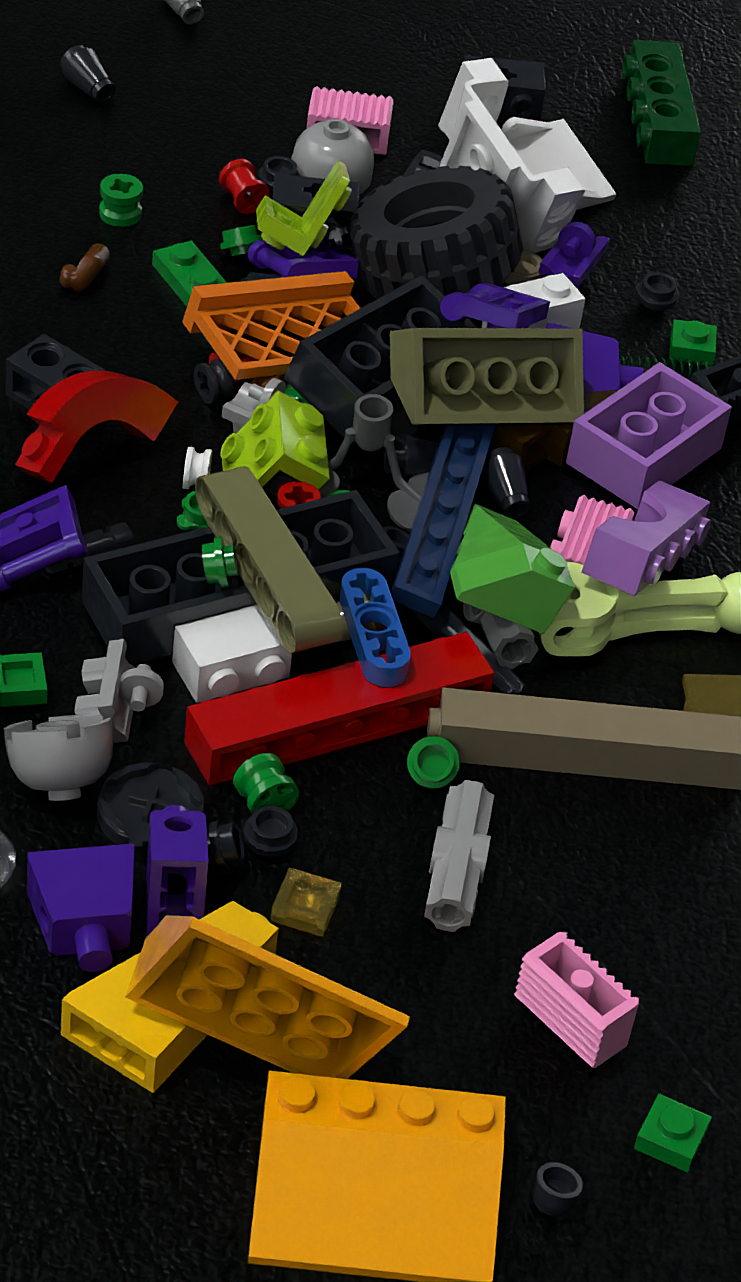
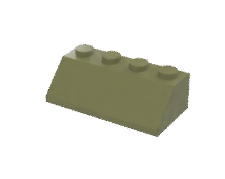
M410 328L390 331L391 380L411 424L573 423L584 414L582 329Z

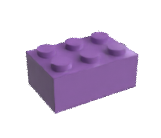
M659 362L574 421L566 463L638 509L644 491L660 480L670 485L674 484L722 448L732 406Z

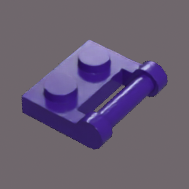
M264 240L255 241L248 250V259L253 265L262 269L269 268L280 274L281 277L346 271L351 278H357L359 260L331 247L321 241L316 249L310 246L304 256L287 246L283 250H279Z
M481 283L474 286L469 293L454 292L446 295L440 303V310L442 315L450 321H457L467 316L487 322V328H529L531 324L547 318L550 301L494 284Z
M66 485L0 514V593L11 589V583L70 556L76 560L89 553L82 536L74 498ZM51 541H55V542L50 543V544H48V545H46V546H44V547H41V548H39V549H37V550H35V551H32V552H30V553H28V554H26V555H23L24 553H27V552H29V551H31V550H33V549H36V548H38V547H40V546H42V545H45V544H47V543H49V542H51Z

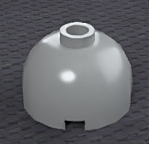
M330 119L309 126L298 137L292 160L297 164V172L301 176L326 179L335 163L339 160L346 165L350 181L359 182V194L363 193L371 185L374 152L366 135L357 127L341 119Z
M103 715L48 717L49 722L36 725L37 730H33L32 720L19 722L4 728L5 746L10 767L18 779L31 789L48 791L49 800L52 801L71 800L81 797L80 787L98 781L107 771L113 756L112 719L109 717L103 720Z

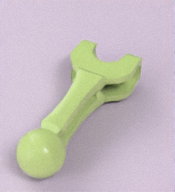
M567 562L575 588L544 634L539 632V637L545 650L552 655L590 656L601 651L609 640L612 641L630 635L654 631L698 630L716 633L723 627L729 632L741 634V572L727 575L722 580L717 575L688 580L657 581L655 585L649 584L636 596H633L581 573L583 564ZM573 627L566 635L555 636L556 632L561 628Z

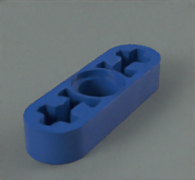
M352 569L345 573L342 578L340 605L362 673L369 682L377 686L394 687L400 685L407 679L411 652L387 581L382 574L373 569ZM362 592H364V594L367 597H371L370 602L364 603V596ZM367 622H377L385 625L387 629L371 631L362 625ZM386 650L385 657L387 663L383 657H379V651Z

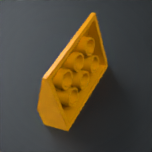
M166 915L147 936L125 997L289 1072L348 1079L400 1034L407 1027L410 1018L408 1015L190 916Z
M269 1071L248 1263L416 1282H493L504 1152L505 1096Z

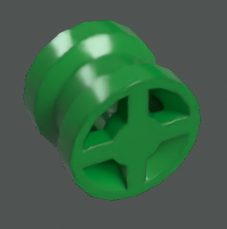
M120 173L105 177L100 185V194L103 198L99 206L101 219L107 224L118 227L136 224L142 216V206L139 202L143 195L142 182L129 174Z
M262 753L246 760L237 769L233 777V784L240 796L247 798V807L251 814L264 806H277L288 812L294 806L299 796V789L291 777L284 775L285 768L278 756L272 753Z

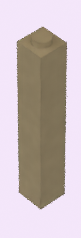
M442 688L439 708L430 707L427 737L436 736L449 741L457 750L459 763L741 790V717L453 688Z

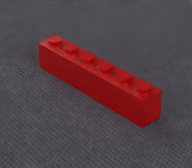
M468 632L445 638H437L430 642L409 647L411 657L407 679L394 687H381L369 682L362 673L359 661L188 706L184 743L208 786L233 780L237 769L246 760L262 753H272L278 756L283 765L428 725L430 707L439 708L442 688L491 692L495 672ZM385 654L379 655V657H383L385 659V662L387 663Z

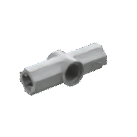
M464 780L460 785L450 786L442 818L443 824L437 828L429 869L432 879L424 917L430 919L435 927L440 930L455 932L460 927L470 926L471 918L474 915L478 894L477 886L478 883L482 884L490 845L491 836H488L487 832L494 795L488 792L483 783Z

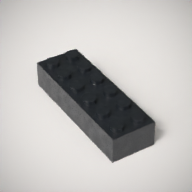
M357 490L277 509L278 514L336 603L340 601L343 576L348 571L356 568H369L382 574L391 592L397 573L400 552ZM210 527L83 558L82 603L107 647L111 640H125L127 645L125 658L129 664L135 665L172 655L174 631L177 625L257 605L239 574L230 576V587L221 588L220 583L208 585L203 564L202 544L214 543V537L216 536Z

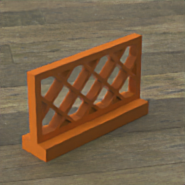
M346 271L193 286L182 322L189 333L202 332L233 378L241 380L286 374L293 357H287L275 352L273 348L276 346L295 354L300 341L281 334L283 329L307 338L320 331L321 325L327 327L342 319L339 317H342L343 312L347 316L359 310L360 307L350 295L354 281ZM310 320L315 322V325L311 326L301 321ZM272 324L277 326V328L274 331L262 325ZM226 329H235V330H238V333H237V335H234V334H232V333H230V332H227V331H225V330H226ZM244 334L267 342V347L244 339ZM235 351H239L259 361L242 362Z

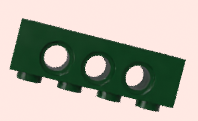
M633 40L631 54L625 55L623 59L622 76L623 79H628L627 100L633 101L632 123L638 124L637 146L643 148L646 164L693 166L701 131L680 43Z

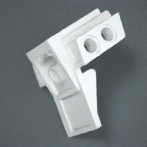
M492 58L465 61L461 65L438 124L442 132L450 140L440 166H449L450 168L470 166L473 170L481 168L488 170L492 175L496 174L512 191L523 249L533 253L550 249L559 240L560 231L566 224L571 222L576 210L614 200L616 192L564 119L542 122L512 117L500 129L496 121L509 84L508 80Z

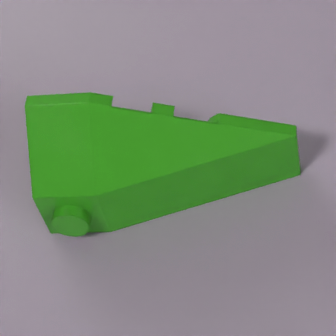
M474 504L463 531L464 538L456 552L458 556L450 570L457 600L544 634L575 588L566 560L516 520Z

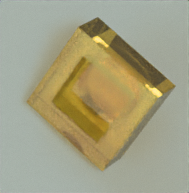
M289 867L272 906L271 921L323 937L340 897L341 883Z

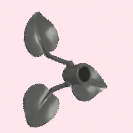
M368 394L360 397L355 403L353 427L345 430V439L336 456L329 460L327 454L330 479L318 491L321 498H325L330 493L338 491L340 479L334 469H337L342 464L353 442H357L358 446L366 451H377L384 446L386 447L394 484L400 489L389 496L387 510L395 524L410 532L429 473L413 475L408 483L402 478L394 446L395 437L401 432L415 436L419 428V424H411L404 407L393 413L392 403L384 396ZM279 470L263 488L278 497V490L282 485L300 480Z

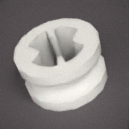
M188 447L183 475V489H189L195 485L196 479L199 476L210 474L212 450L206 449L204 453H197L194 447Z

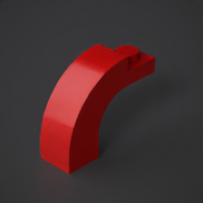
M87 371L72 375L49 388L26 414L40 425L24 442L22 454L15 465L28 475L52 483L78 440L94 425L112 420L129 434L155 441L178 401L149 382L111 371Z

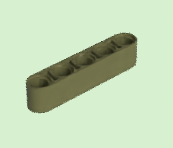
M242 466L199 476L195 483V493L199 509L216 537L222 536L225 546L234 545L238 562V574L285 650L293 654L339 642L343 636V623L336 602L252 471L248 467Z

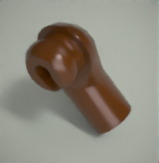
M94 244L81 259L78 267L71 264L65 265L60 276L62 287L67 289L73 288L74 292L86 290L108 262L110 257L108 248L103 244Z

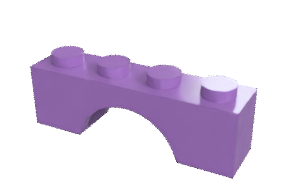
M657 481L644 491L634 521L612 516L596 528L581 573L636 596L647 585H655L662 572L665 570L670 572L680 557L685 559L695 544L698 546L702 544L711 524V520L706 518L711 502L663 481Z

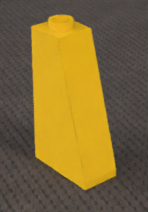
M234 901L199 919L273 954L276 953L279 928L271 924L263 915L251 912ZM140 953L70 991L62 999L61 1035L151 1093H154L201 1043L207 1034L125 998Z

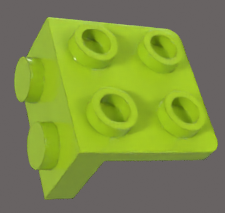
M339 160L335 163L302 217L265 195L256 209L258 230L263 232L260 237L279 250H283L287 246L302 256L305 255L310 246L316 249L328 230V225L324 223L331 211L334 209L339 212L351 194L352 189L348 187L350 179L346 165Z
M279 390L265 404L257 406L250 420L237 433L230 434L221 448L220 455L223 471L246 466L252 471L261 487L279 470L301 482L309 483L317 489L330 479L323 415L312 405L302 404Z

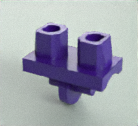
M574 221L569 222L562 228L558 236L559 240L540 262L538 273L544 276L564 273L571 283L578 288L608 249L610 238L604 236L595 237L589 225Z

